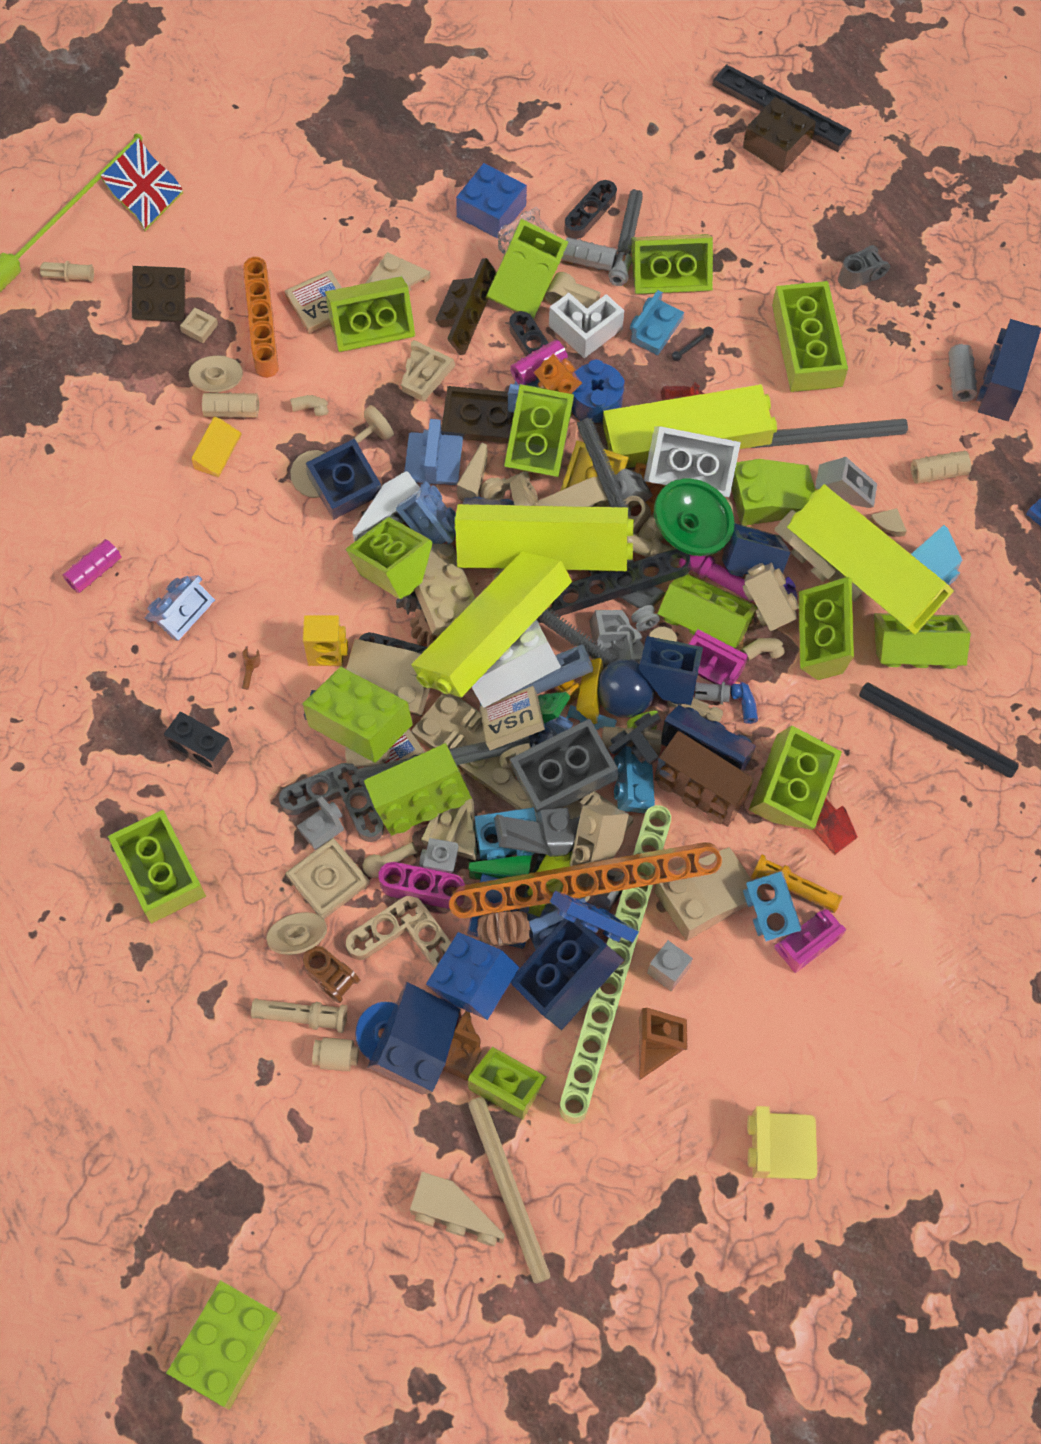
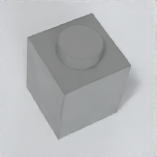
M668 940L650 962L647 974L672 992L689 970L693 958Z

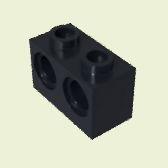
M181 711L164 733L170 749L217 775L234 752L228 737Z

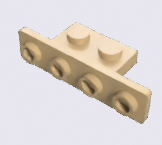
M791 510L774 528L775 532L794 548L791 551L792 555L802 564L807 560L814 566L811 572L822 582L826 578L830 582L846 578L787 528L791 523V518L796 513L794 510ZM852 583V601L855 602L864 592Z

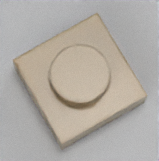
M194 308L180 325L182 333L204 343L217 327L218 322L217 318Z

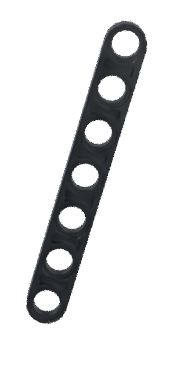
M672 549L627 564V571H605L574 581L552 602L551 608L548 611L552 609L551 614L555 611L554 616L557 613V617L683 577L691 569L690 555L678 549ZM675 558H682L686 561L685 565L681 568H674L670 563ZM648 567H656L659 569V572L653 577H648L644 575V570ZM627 575L632 578V581L628 585L623 586L617 583V579ZM595 584L605 586V590L600 594L590 592L591 587ZM568 593H576L578 595V599L573 603L563 601L564 596Z

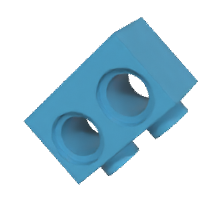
M534 807L475 816V831L480 860L501 859L515 854L517 856L534 854V852L499 847L498 842L489 843L485 840L490 834L497 835L494 817L497 814L504 817L537 822Z
M782 871L746 883L748 889L743 890L748 907L754 906L757 918L753 919V923L758 936L764 935L765 941H769L801 931L802 928ZM762 884H770L775 890L774 898L768 901L762 900L758 895V887ZM770 914H781L784 917L785 925L781 929H772L767 922Z

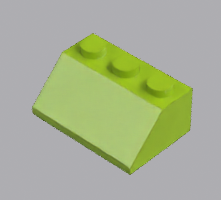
M709 234L631 237L635 294L656 293L657 290L663 293L713 290V237Z
M402 276L325 291L329 317L339 352L416 336L409 288Z
M387 517L345 550L359 575L401 599L410 595L423 582L432 542L429 538Z
M687 574L670 583L657 614L663 616V619L669 624L675 626L680 624L688 628L689 632L693 635L699 629L736 648L743 639L758 607Z
M850 577L799 591L800 669L817 680L843 674L854 657L852 580Z
M874 613L876 655L881 664L888 667L912 664V666L917 668L940 665L947 669L967 666L971 633L959 615H933L914 635L889 613Z
M792 725L776 735L749 811L772 823L810 830L815 829L842 751Z

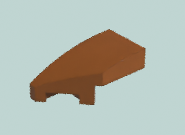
M468 1011L464 1012L454 1031L447 1060L443 1068L444 1071L468 1081L481 1054V1039L476 1034L471 1021L472 1017Z

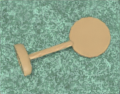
M370 405L363 413L369 426L358 434L355 440L359 443L373 431L381 439L388 440L394 433L384 416L374 406ZM319 450L307 451L299 455L293 462L290 471L291 481L295 489L302 495L311 498L320 497L307 475L306 462L326 452Z

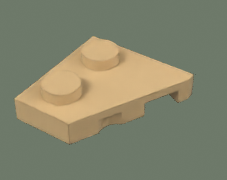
M387 252L365 283L402 276L408 285L409 291H411V286L422 280L426 283L430 280L431 276L430 271Z
M413 340L411 342L412 351L410 359H407L406 373L403 375L401 387L404 393L424 402L455 367V362L453 358Z
M473 799L467 800L459 808L447 810L438 814L433 820H430L421 839L423 844L428 846L429 838L455 842L458 844L457 855L476 860L477 848Z

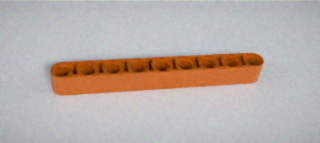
M702 842L463 885L453 892L449 901V908L456 917L469 918L551 903L550 900L554 894L546 886L550 879H558L562 882L564 887L559 892L574 898H581L710 875L720 869L722 857L719 849L714 844ZM711 851L716 855V858L712 864L703 865L699 862L701 853ZM673 857H681L685 860V865L682 869L674 871L668 867L669 860ZM643 862H649L655 867V870L651 875L643 876L638 873V866ZM612 868H619L624 872V877L620 881H611L607 877V872ZM582 873H588L593 877L594 882L588 887H583L577 883V877ZM521 884H527L532 888L533 894L530 897L523 898L517 894L516 888ZM489 890H497L502 894L503 899L498 903H492L487 899L486 893ZM460 895H466L471 899L472 906L461 908L457 905L456 898Z

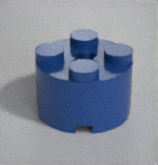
M595 359L575 371L582 384L572 393L574 394L571 412L579 421L592 418L593 423L602 422L603 425V411L622 407L624 378L614 367Z

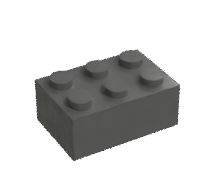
M590 719L510 759L512 770L529 802L534 807L535 813L540 810L563 808L618 780V768Z

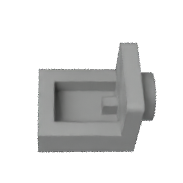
M429 838L427 850L422 849L419 867L452 873L455 867L458 844Z

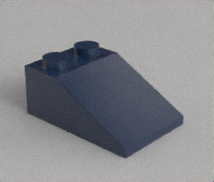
M405 982L367 1068L420 1094L432 1093L445 1066L461 1009L409 982Z

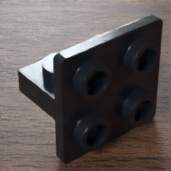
M648 712L634 722L637 726L629 733L625 730L618 733L610 740L613 745L608 748L609 751L615 755L633 742L635 745L630 749L641 763L647 761L648 764L652 765L659 759V756L643 734L662 721L659 715L656 713L651 716Z

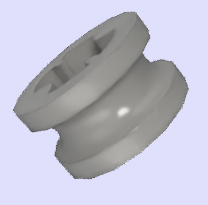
M652 605L644 606L632 614L631 619L634 623H637L636 628L638 631L648 630L659 622L660 617L654 614L655 608Z

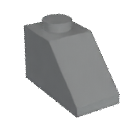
M843 457L819 464L816 489H820L825 484L850 505L866 508L874 507L877 483L850 459Z

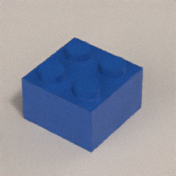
M483 163L456 197L457 218L500 239L525 208L527 185Z
M458 932L426 985L444 1001L488 1020L518 971L519 966L502 950Z

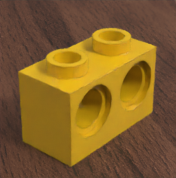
M304 615L303 644L308 666H343V656H348V639H346V626H341L339 615Z

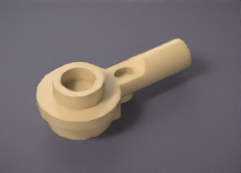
M527 471L519 473L526 477L528 480H530V476ZM519 474L508 479L503 478L500 480L498 477L487 479L480 488V494L483 498L489 500L503 499L505 492L511 489L510 482Z

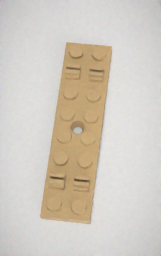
M442 693L411 730L414 737L430 749L445 743L449 749L485 742L481 713L458 696L451 694L446 695ZM500 756L457 765L459 769L516 809L533 808L519 781L516 779L512 767L505 769L500 767ZM595 791L563 807L568 808L570 819L581 815L583 805L609 804L618 809L616 805ZM630 815L628 816L625 832L634 821V818Z

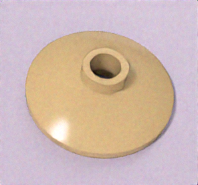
M226 356L202 358L196 361L189 370V379L193 386L206 392H222L232 389L240 383L243 377L241 365L236 360Z
M314 913L292 914L280 919L269 929L266 937L267 943L272 951L279 954L292 955L302 953L315 947L323 940L327 932V925L321 916Z

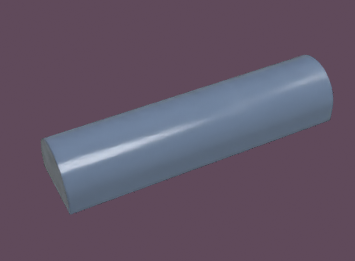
M579 645L555 655L561 668L515 692L534 686L537 694H540L593 672V666L584 645Z

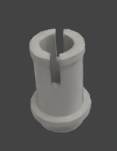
M624 252L618 253L615 264L608 273L609 281L614 286H622L628 281V270L632 263V257L628 253L625 261H622Z
M696 682L695 699L719 701L723 705V702H729L731 685H725V682H722V685Z

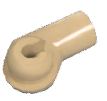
M305 395L290 399L293 412L314 408V413L317 417L327 415L329 412L327 408L329 404L324 398Z
M758 638L740 650L748 655L747 661H750L762 652H769L771 658L775 659L783 656L785 653L782 641L776 638Z

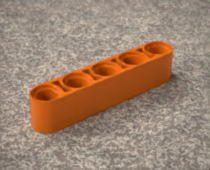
M254 256L248 258L243 265L251 349L256 373L263 378H269L277 374L279 370L270 280L266 261L261 257Z

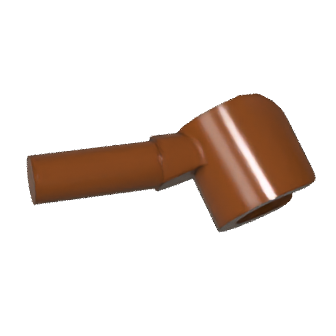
M245 648L242 652L245 665L242 689L249 690L253 670L260 666L261 659L258 649L255 657L248 658V648Z

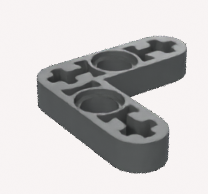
M341 763L287 786L279 795L281 809L288 815H298L319 806L317 799L321 796L327 802L341 796L361 839L366 842H374L380 839L384 833L383 821L374 808L366 785H360L357 776L358 768L354 764ZM345 772L352 775L354 788L349 790L347 781L343 779L342 774ZM322 782L327 784L328 791L323 795H315L312 792V787L316 783ZM303 789H307L310 800L306 801ZM291 795L298 798V804L292 806L289 802L288 797ZM363 796L367 799V803L363 808L356 809L350 804L352 798ZM368 814L371 824L376 825L375 832L370 833L368 829L364 830L366 824L363 816Z

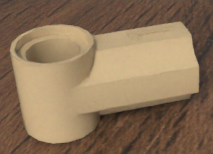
M557 272L545 293V299L553 305L567 293H570L583 306L589 308L600 299L601 292L576 283L575 279L566 272Z

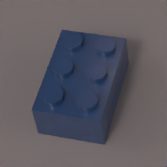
M1010 319L1007 328L1000 329L996 340L997 344L994 343L989 357L990 363L987 365L983 376V385H981L976 401L981 402L978 413L1009 422L1024 389L1041 332L1040 327Z
M564 918L520 967L510 982L547 1020L561 1030L564 1029L624 961L592 930L581 925V920L578 918L575 923Z

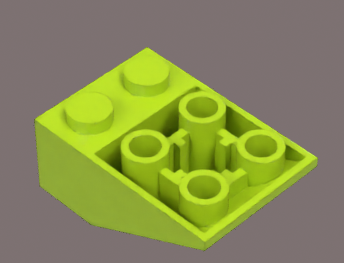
M521 219L486 298L515 312L525 311L534 319L569 241Z

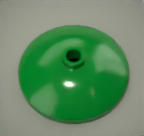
M692 478L674 480L667 484L656 498L654 505L656 525L662 536L676 549L694 556H707L720 551L731 539L734 531L732 509L726 498L710 484Z

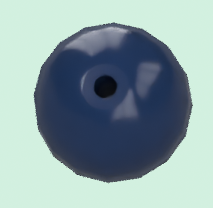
M620 659L608 664L601 671L598 680V698L600 705L608 713L617 717L631 718L643 713L651 705L655 696V689L639 670L640 662L633 659Z

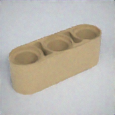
M598 477L589 478L539 500L540 506L610 507Z

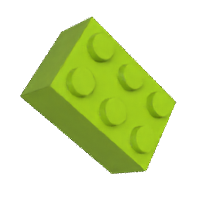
M341 666L302 703L310 728L374 763L413 725L407 701Z
M446 743L364 780L374 808L391 836L397 833H404L412 826L423 821L433 820L438 814L450 809L459 808L467 800L472 799Z
M164 810L108 836L139 903L151 924L206 897Z
M220 1280L168 1369L167 1374L230 1410L279 1323L281 1316Z

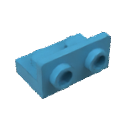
M657 290L652 298L648 297L643 306V312L640 316L636 315L630 325V330H632L631 342L656 355H659L684 318L683 311L662 301L663 292Z
M625 746L613 759L618 768V780H616L614 787V798L617 800L618 809L621 811L646 813L651 806H655L653 765L648 764L647 761L641 763L635 754L631 753V747Z

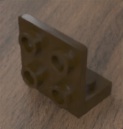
M132 266V318L135 320L183 322L185 320L186 281H191V271L180 267Z

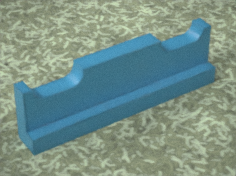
M570 705L567 719L574 718L579 720L580 723L588 720L576 710V706ZM599 714L598 723L593 725L596 730L603 728V726L615 727L617 720Z

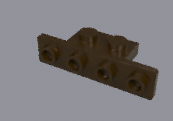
M487 258L481 259L474 278L452 280L435 319L440 327L452 326L448 341L459 355H465L488 302V298H486L487 293L497 273Z

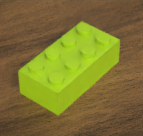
M828 281L776 286L772 308L790 392L843 387L848 365Z

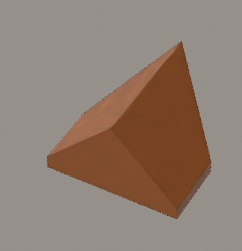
M648 1007L642 1008L639 1017V1080L680 1052L688 1050L687 1019Z

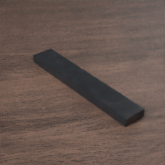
M727 64L713 79L712 86L759 111H762L777 97L816 121L812 139L839 152L851 136V129Z

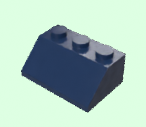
M678 705L666 717L661 735V744L667 747L676 733L680 731L743 772L753 757L756 745L752 744L751 740L746 736L735 735L726 730L725 726L721 723L709 721L703 718L695 709L685 708L681 705Z

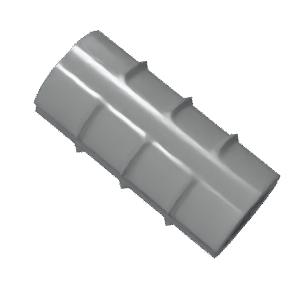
M566 238V241L569 242L562 256L563 261L610 271L613 268L617 256L616 248L582 241L581 239Z
M955 345L948 352L949 376L951 378L953 399L967 402L973 400L977 395L973 349L969 345Z

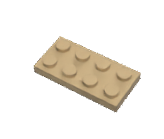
M432 544L423 582L414 591L432 635H441L476 598L463 568L457 567V554L453 545Z

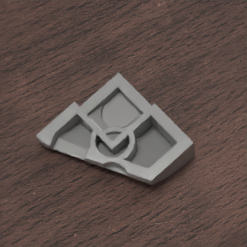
M595 610L589 621L593 641L595 640L594 644L597 642V646L601 644L600 649L604 646L603 651L607 648L606 653L610 651L609 655L613 653L612 657L616 655L614 659L618 657L617 660L633 659L640 662L644 645L640 641L642 636L630 625L629 618L623 610Z

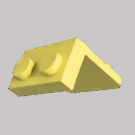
M756 1106L752 1115H748L747 1132L748 1135H752V1148H748V1167H753V1178L813 1180L817 1176L815 1117L804 1114L770 1113V1107Z

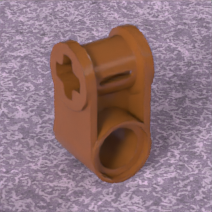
M315 946L304 953L303 963L307 975L329 997L339 1004L343 1001L342 996L349 988L361 981L351 968L340 962L322 946ZM316 957H322L326 961L325 965L319 969H314L309 964Z

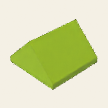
M492 1047L470 1074L468 1089L523 1120L544 1084L546 1076Z

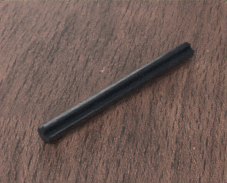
M866 682L859 694L861 698L1001 774L1012 778L1018 770V762L877 686Z

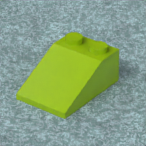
M519 385L504 467L559 477L574 394Z
M765 459L737 462L731 490L740 525L747 526L780 521L791 510L795 512L802 510L815 491L809 465Z

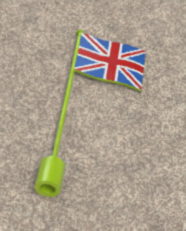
M134 134V139L15 255L4 252L0 254V292L21 273V264L18 259L100 179L103 180L113 196L137 218L144 231L183 194V190L175 177L152 157L144 146L141 134Z

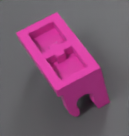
M697 629L689 644L703 647L698 675L714 684L722 685V682H725V685H732L736 683L745 668L748 655Z
M826 908L823 911H819L814 917L803 924L801 931L791 933L774 946V949L795 974L840 940L846 931V928Z

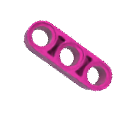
M398 862L386 863L379 871L380 887L386 895L399 899L411 896L418 898L423 904L450 909L449 901L451 896H447L444 891L449 887L458 888L465 885L464 881L455 874ZM391 875H397L401 878L396 884H389L385 880ZM420 881H426L430 884L425 890H418L414 887ZM460 895L456 898L459 907L464 903L465 895Z

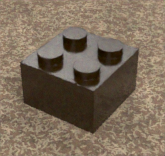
M775 97L746 127L743 148L783 173L812 142L816 121Z

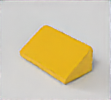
M214 416L191 460L194 469L219 478L242 435L241 432Z
M601 658L591 660L593 672L582 676L576 710L587 719H590L593 724L598 723L600 711L598 680L601 671L604 669Z

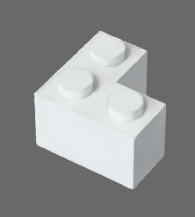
M567 293L549 308V327L583 358H586L623 329L624 310L607 294L589 308H586L574 296Z

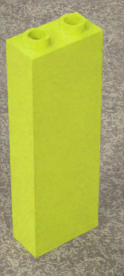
M762 384L603 411V429L608 450L630 457L626 469L635 467L636 463L647 465L654 426L741 442L739 449L772 444L773 434L777 432V423L775 417L770 416V397L768 394H764Z
M825 484L812 493L809 502L802 510L793 515L791 523L787 526L789 530L845 577H850L853 584L914 635L917 634L954 592L945 581Z
M458 504L455 516L457 567L506 568L523 551L559 559L563 562L566 570L627 571V560H633V543H628V536H633L634 519H628V508Z
M522 551L411 664L417 674V681L427 689H436L446 695L451 694L462 698L572 583L563 562L559 559Z

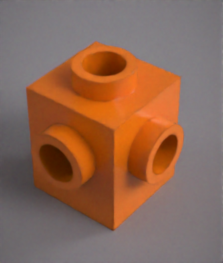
M554 353L543 361L541 366L534 372L540 380L538 386L543 389L572 394L582 384L574 373L576 370L574 365L567 358L561 360Z

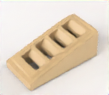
M484 443L480 444L457 483V497L461 501H464V498L479 497L488 452L487 445Z

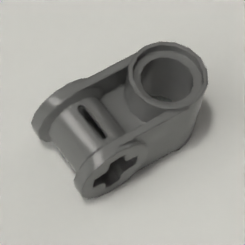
M875 245L868 246L862 251L845 257L838 276V282L843 288L856 289L868 282L882 278L889 271L890 264L887 261H883Z

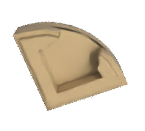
M897 508L871 514L870 521L881 530L890 533L894 537L905 536L907 530Z
M529 743L516 746L501 754L499 757L500 767L503 769L512 767L510 759L530 749Z

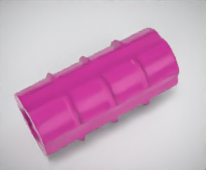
M557 339L553 340L512 364L510 371L518 385H527L535 381L538 377L534 372L553 353L561 360L568 358L564 346Z
M104 539L96 547L94 546L89 553L83 555L77 563L72 564V567L63 573L62 576L73 590L80 593L86 587L91 586V583L98 577H102V574L109 568H112L122 556L109 540Z

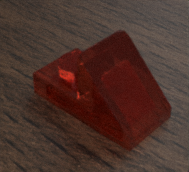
M825 798L813 832L834 855H837L854 842L858 836L846 808L842 805L836 810L828 799Z

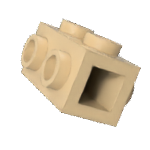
M760 563L748 570L749 574L745 577L743 590L749 601L754 599L758 607L756 614L762 625L767 624L769 630L772 631L796 620V609H799V605L792 593L787 594L783 586L786 584V580L779 568L775 570L772 563L765 566L763 563Z

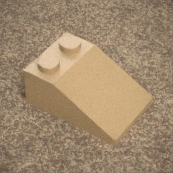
M355 639L346 669L407 701L410 714L422 717L430 688L423 687L417 681V674L411 665L421 654Z
M730 847L719 851L722 857V864L717 872L710 875L659 883L655 886L654 893L686 942L748 906L743 890L748 889L746 883L752 879ZM713 853L699 859V862L703 865H710L714 862L716 855ZM684 865L681 866L680 868L674 870V871H678V870L682 869V868L684 867ZM758 890V895L762 898V894Z

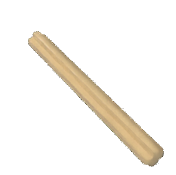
M483 1097L475 1098L469 1102V1109L527 1266L535 1284L544 1282L550 1278V1273L485 1099Z

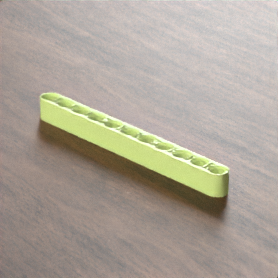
M655 805L646 811L633 855L645 853L642 847L646 845L653 846L656 851L664 849L671 824V814L666 807ZM659 819L664 825L655 827L650 823V820ZM643 862L637 868L638 872H643L647 876L651 875L655 870V867L649 862ZM653 885L623 890L615 916L640 932ZM634 899L640 903L641 907L631 909L625 902ZM639 932L634 942L624 938L617 942L608 938L607 945L621 956L625 963L619 965L603 983H611L616 987L617 991L613 994H605L599 988L590 999L560 1101V1115L564 1121L570 1124L580 1123L587 1115ZM603 1012L607 1015L608 1021L602 1024L597 1023L592 1019V1014ZM587 1041H594L599 1045L600 1050L596 1053H589L584 1049L583 1044ZM579 1070H585L591 1075V1080L587 1083H580L575 1079L574 1074ZM570 1100H577L581 1103L583 1109L576 1114L570 1113L566 1109L565 1104Z

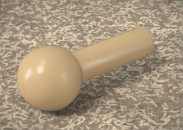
M411 842L383 856L369 855L363 862V871L370 878H378L379 871L384 864L399 862L416 854L417 849L414 843Z

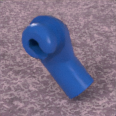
M744 682L732 684L730 687L731 697L733 699L741 698L744 723H756L758 721L756 701L749 685Z

